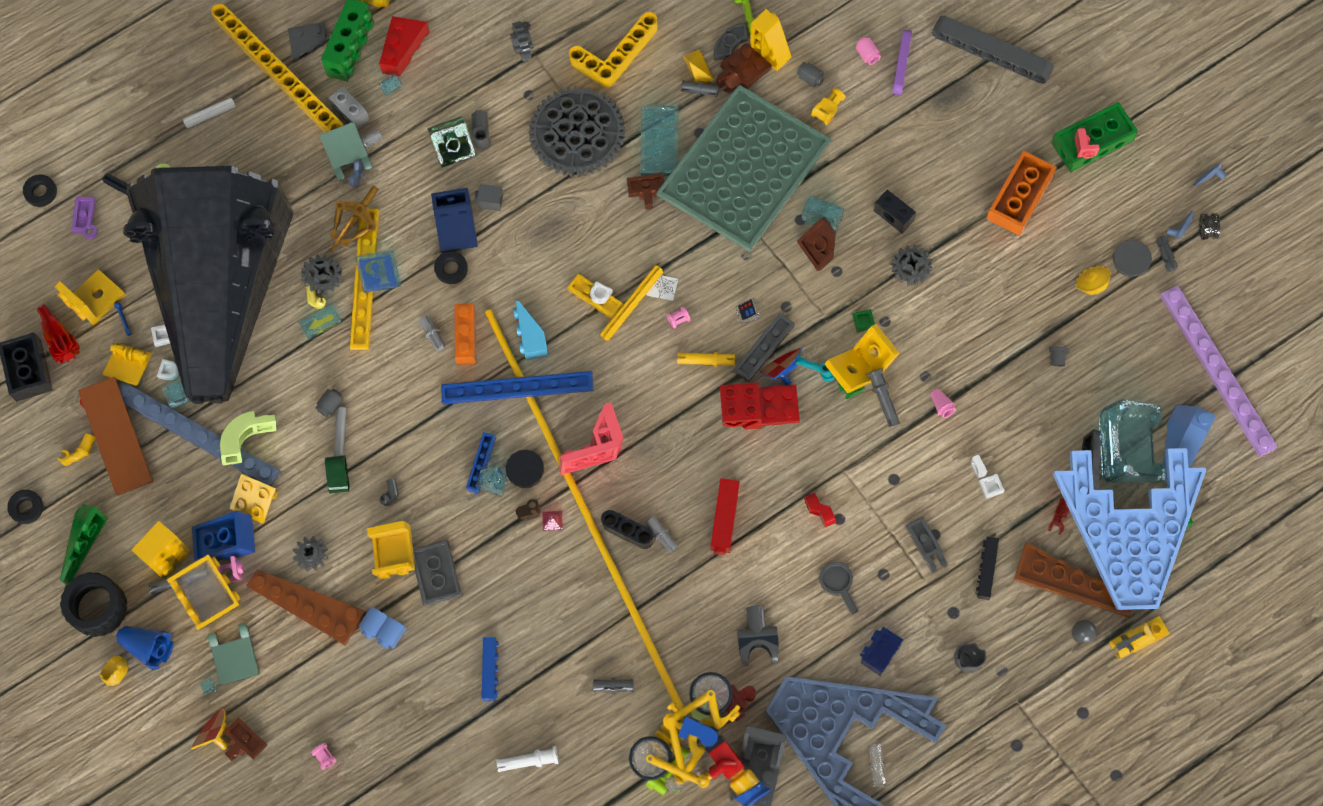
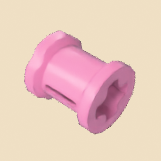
M681 306L679 310L671 314H666L673 329L685 321H691L684 306Z
M327 743L319 745L311 752L312 756H315L321 764L320 768L322 770L330 767L337 761L327 749Z

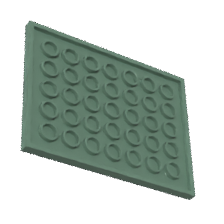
M738 85L657 191V196L751 252L830 145L831 138L743 86Z

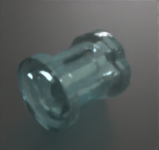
M394 73L385 81L378 82L386 96H389V93L397 87H402L401 82Z

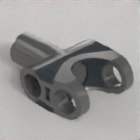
M755 605L747 607L748 629H737L742 665L749 666V655L755 648L767 650L772 658V664H777L779 647L777 626L766 627L764 606Z

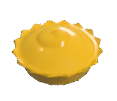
M1097 265L1090 267L1079 274L1075 285L1078 287L1077 289L1086 294H1098L1108 287L1111 272L1105 266L1100 267Z

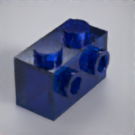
M884 626L880 631H875L871 637L872 644L870 647L865 646L860 654L862 657L860 663L879 676L882 675L903 643L902 638Z

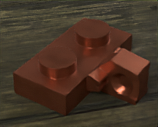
M663 173L627 178L629 198L639 196V199L645 202V209H653L652 198H656L657 191L664 184Z
M239 717L224 731L232 739L229 743L231 747L224 753L231 761L239 754L243 756L245 753L254 760L268 746Z

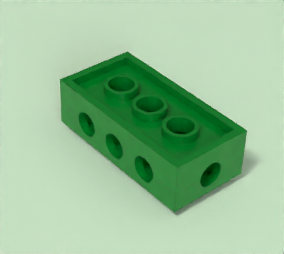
M346 0L321 57L328 77L348 82L349 77L353 75L354 65L356 61H359L361 49L368 40L369 30H372L374 26V20L368 3L358 0Z
M1117 102L1054 133L1051 143L1071 173L1133 142L1138 130L1121 104ZM1085 128L1086 135L1090 137V145H1099V151L1096 156L1092 158L1077 157L1074 138L1077 129Z

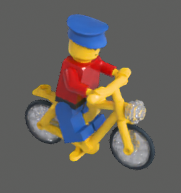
M706 672L695 678L689 692L691 703L679 710L675 707L676 703L673 701L667 707L669 711L672 709L675 714H666L663 724L669 729L676 765L672 763V753L669 746L657 737L649 736L639 739L634 743L629 753L631 769L642 779L656 780L663 777L668 771L673 773L674 775L665 779L667 782L665 786L673 794L676 791L679 794L682 792L681 789L684 787L683 783L686 780L698 784L701 788H705L709 785V781L712 778L714 780L722 773L728 780L731 778L730 787L737 795L733 800L740 802L742 806H752L757 800L771 791V788L766 787L762 780H758L752 770H744V763L722 734L719 736L717 730H720L728 720L733 722L741 713L738 712L740 707L737 705L727 716L720 718V713L729 707L733 692L730 682L723 675L716 672ZM697 710L712 718L699 721L688 716V714ZM689 734L688 742L693 755L685 766L679 737L686 739ZM697 737L700 738V741L703 745H705V748L704 746L697 745ZM706 750L715 764L709 768V771L701 772L698 776L692 773Z

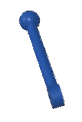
M115 302L114 307L118 310L127 336L132 335L122 313L121 303Z

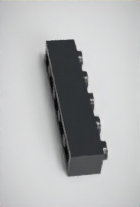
M987 536L986 540H983L982 547H984V552H981V559L983 560L979 565L981 574L977 578L979 587H976L975 591L978 599L990 600L999 538Z

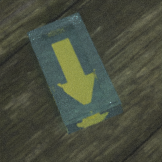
M330 305L300 321L299 324L309 340L342 321L333 305Z

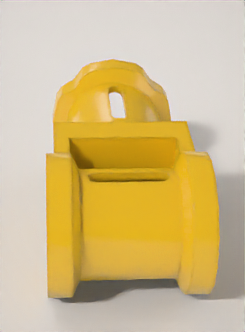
M832 88L829 97H824L821 102L817 103L811 116H816L825 125H828L837 112L838 104L844 101L846 96L841 90Z

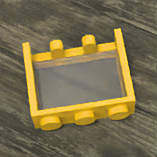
M209 554L167 579L178 599L185 607L186 612L196 625L197 630L202 629L240 606L238 601L241 600L236 590H230L228 584L231 582L226 574L221 575L217 569L220 567V564L215 556L211 558Z

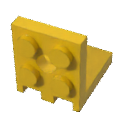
M99 269L74 293L61 282L54 286L59 291L57 295L63 300V303L68 308L73 309L83 321L87 319L93 326L114 306L115 302L120 301L126 295ZM103 291L102 297L94 298L96 292Z
M875 324L868 329L853 349L828 359L825 365L845 391L850 393L872 383L870 377H867L866 374L883 368L884 372L899 355V351L878 325ZM875 347L878 350V355L875 353Z

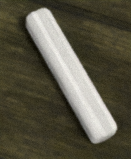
M232 98L226 99L184 118L183 122L187 128H190L235 108V103Z

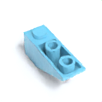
M516 301V308H513L515 319H519V325H516L518 337H522V342L519 343L521 354H525L526 360L548 356L544 331L522 304Z

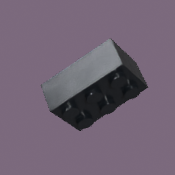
M34 332L0 342V358L8 392L16 402L53 391L42 342Z

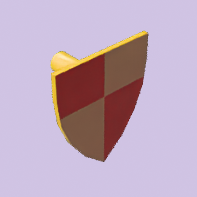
M223 708L216 712L206 723L195 739L191 749L210 742H214L223 750L229 746L221 738L227 727L225 723L226 713Z

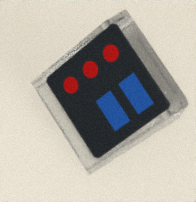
M754 298L735 306L741 324L759 319Z

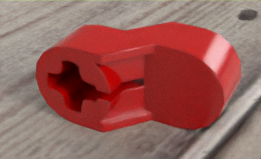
M815 493L804 496L809 513L820 516L824 527L836 524L835 516L830 506L820 504Z

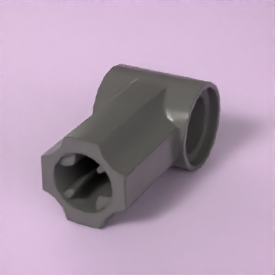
M476 110L474 113H471L472 136L475 146L478 149L484 150L491 144L488 113Z

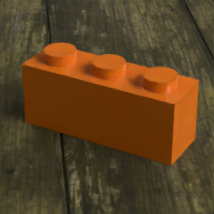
M454 304L455 360L457 365H475L476 310L474 304Z

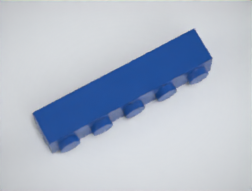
M483 432L466 486L468 492L476 494L480 492L496 440L493 434Z
M483 637V701H495V697H498V690H496V685H498V678H496V673H498V665H496L498 653H496V648L499 647V642L495 637Z

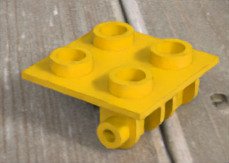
M120 343L112 344L110 351H113L102 376L115 377L116 380L137 386L152 353Z
M241 474L229 510L252 515V520L264 524L272 499L275 500L278 496V493L275 492L276 488Z

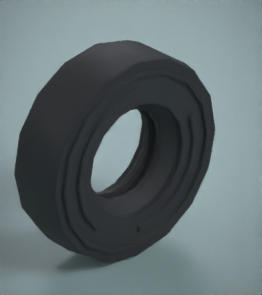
M38 174L30 177L24 183L23 195L32 206L44 207L51 204L55 199L57 187L50 177ZM36 186H46V193L38 197L33 194Z
M446 251L436 259L434 271L437 278L443 283L456 284L466 277L468 264L465 257L460 253ZM455 262L458 265V269L455 273L448 274L444 271L445 264Z
M20 490L10 497L7 510L9 516L15 522L30 524L41 516L43 502L36 492ZM24 500H29L32 502L31 511L26 514L20 513L18 509L19 504Z

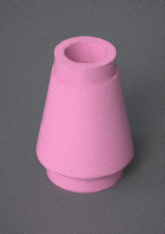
M936 389L930 394L938 415L947 418L956 411L955 404L940 389Z

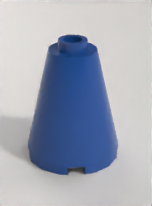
M124 626L116 634L117 643L153 670L161 668L159 665L162 662H167L174 646V642L170 639V637H173L172 634L166 631Z

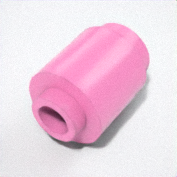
M863 37L857 41L855 49L865 63L872 65L881 58L880 51L871 38Z

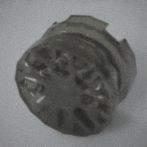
M1218 213L1200 215L1199 233L1202 240L1210 237L1213 239L1219 238L1220 218Z

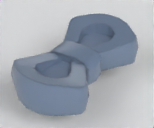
M354 161V173L349 177V185L352 187H358L359 178L365 176L362 173L364 170L362 161Z

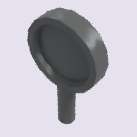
M834 561L825 565L820 572L819 579L822 589L830 595H841L851 614L858 612L859 610L848 593L853 583L851 569L842 562Z

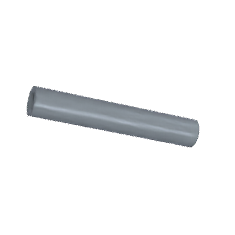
M345 407L337 408L334 456H342L344 453L347 412Z

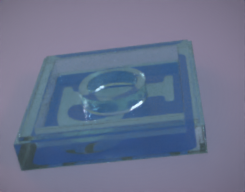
M393 250L356 256L364 293L401 287Z

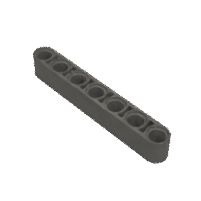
M946 16L939 17L931 32L935 38L1041 84L1047 82L1054 68V65L1044 58Z

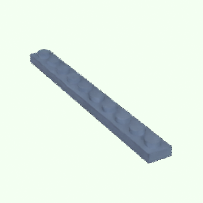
M120 382L119 388L127 407L222 461L220 436L131 385ZM241 449L242 463L230 464V466L255 480L272 486L280 471Z

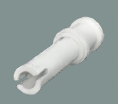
M553 746L552 749L541 751L536 749L534 753L497 759L496 763L498 772L533 765L542 767V765L549 763L559 764V757L556 746Z

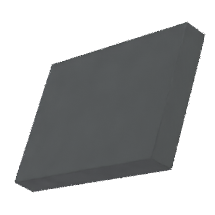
M448 540L413 549L415 573L423 606L462 596Z

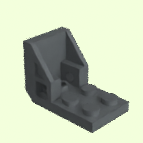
M747 726L740 759L745 765L744 770H752L759 781L762 780L766 787L771 788L770 792L757 800L752 806H771L787 735ZM732 791L730 801L738 802L733 800L737 796L734 791Z

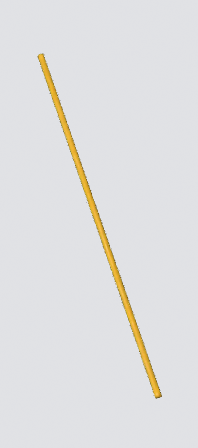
M487 310L485 315L515 377H524L492 310ZM534 396L526 397L559 466L560 455L562 454ZM571 473L564 474L563 476L672 701L676 703L675 707L681 710L684 708L682 701Z

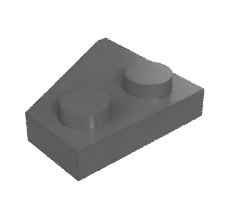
M323 22L288 28L294 62H297L299 57L306 52L310 53L315 47L327 41Z

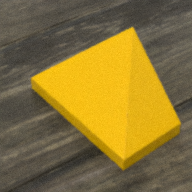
M700 49L683 56L694 82L703 81L704 84L714 81Z

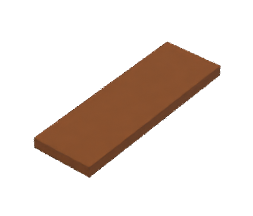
M111 377L78 390L116 496L153 483V478L116 378Z

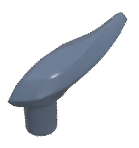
M1216 164L1200 176L1193 186L1200 185L1215 174L1221 180L1227 174L1221 169V164Z
M1192 210L1178 229L1169 227L1167 235L1176 236L1177 239L1184 236L1190 226L1194 211Z

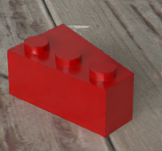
M392 16L379 62L382 74L401 76L412 60L411 57L415 51L420 48L425 36L427 37L430 33L427 22Z

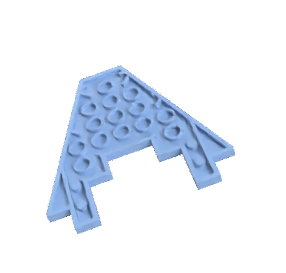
M1187 448L1165 449L1167 488L1148 489L1150 509L1114 510L1113 490H1093L1091 450L1070 451V471H1053V477L1117 610L1159 608L1206 473V468H1188Z

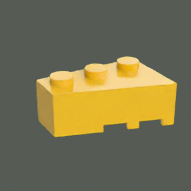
M765 9L751 23L750 46L766 59L774 70L778 71L791 58V53L778 16Z

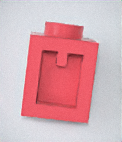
M1085 128L1077 129L1074 137L1077 157L1092 158L1096 156L1099 151V145H1090V137L1086 135Z

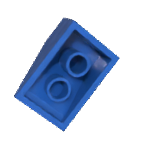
M235 511L192 527L194 562L208 554L211 558L215 556L217 561L231 559L230 556L239 558L255 552L252 515Z

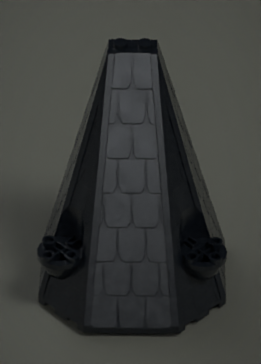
M234 166L154 168L151 170V175L144 174L137 179L135 185L133 183L127 185L126 193L133 214L130 216L127 224L124 225L123 234L130 238L129 241L132 243L142 242L147 266L185 396L194 404H203L210 401L220 404L230 399L289 229L293 210L278 180L270 179V181L261 180V175L250 171L245 175L239 173L238 168Z

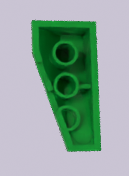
M82 504L81 508H78L74 514L60 581L65 585H68L75 577L108 520L94 506Z

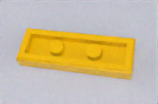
M578 273L567 287V290L612 319L623 303L612 295L603 304L594 303L590 296L594 283Z

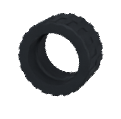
M88 572L78 575L64 588L60 602L61 613L67 623L84 635L92 637L105 636L119 627L124 620L127 611V598L123 590L109 577L96 572ZM98 588L107 590L110 602L106 612L96 620L83 621L79 617L78 607L84 595Z

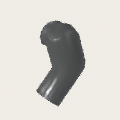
M394 478L386 481L388 491L379 498L380 503L384 506L391 505L399 495L396 479Z

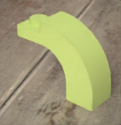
M251 411L232 420L224 429L220 440L222 464L242 463L241 445L249 436L277 431L275 415L255 417L254 411Z

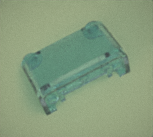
M1121 399L1101 410L1099 425L1101 431L1100 439L1102 440L1101 459L1104 481L1110 483H1160L1165 481V469L1162 464H1154L1152 428L1156 427L1162 419L1159 405Z

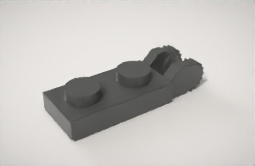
M924 517L905 525L906 530L932 573L937 572L936 565L931 559L935 555L943 568L948 566L942 554V549Z

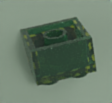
M462 116L427 128L442 168L476 156Z

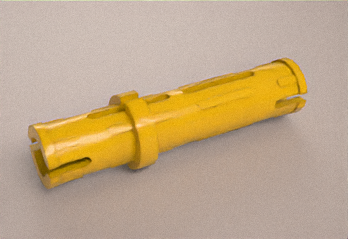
M678 352L677 364L714 365V367H718V365L735 366V354Z

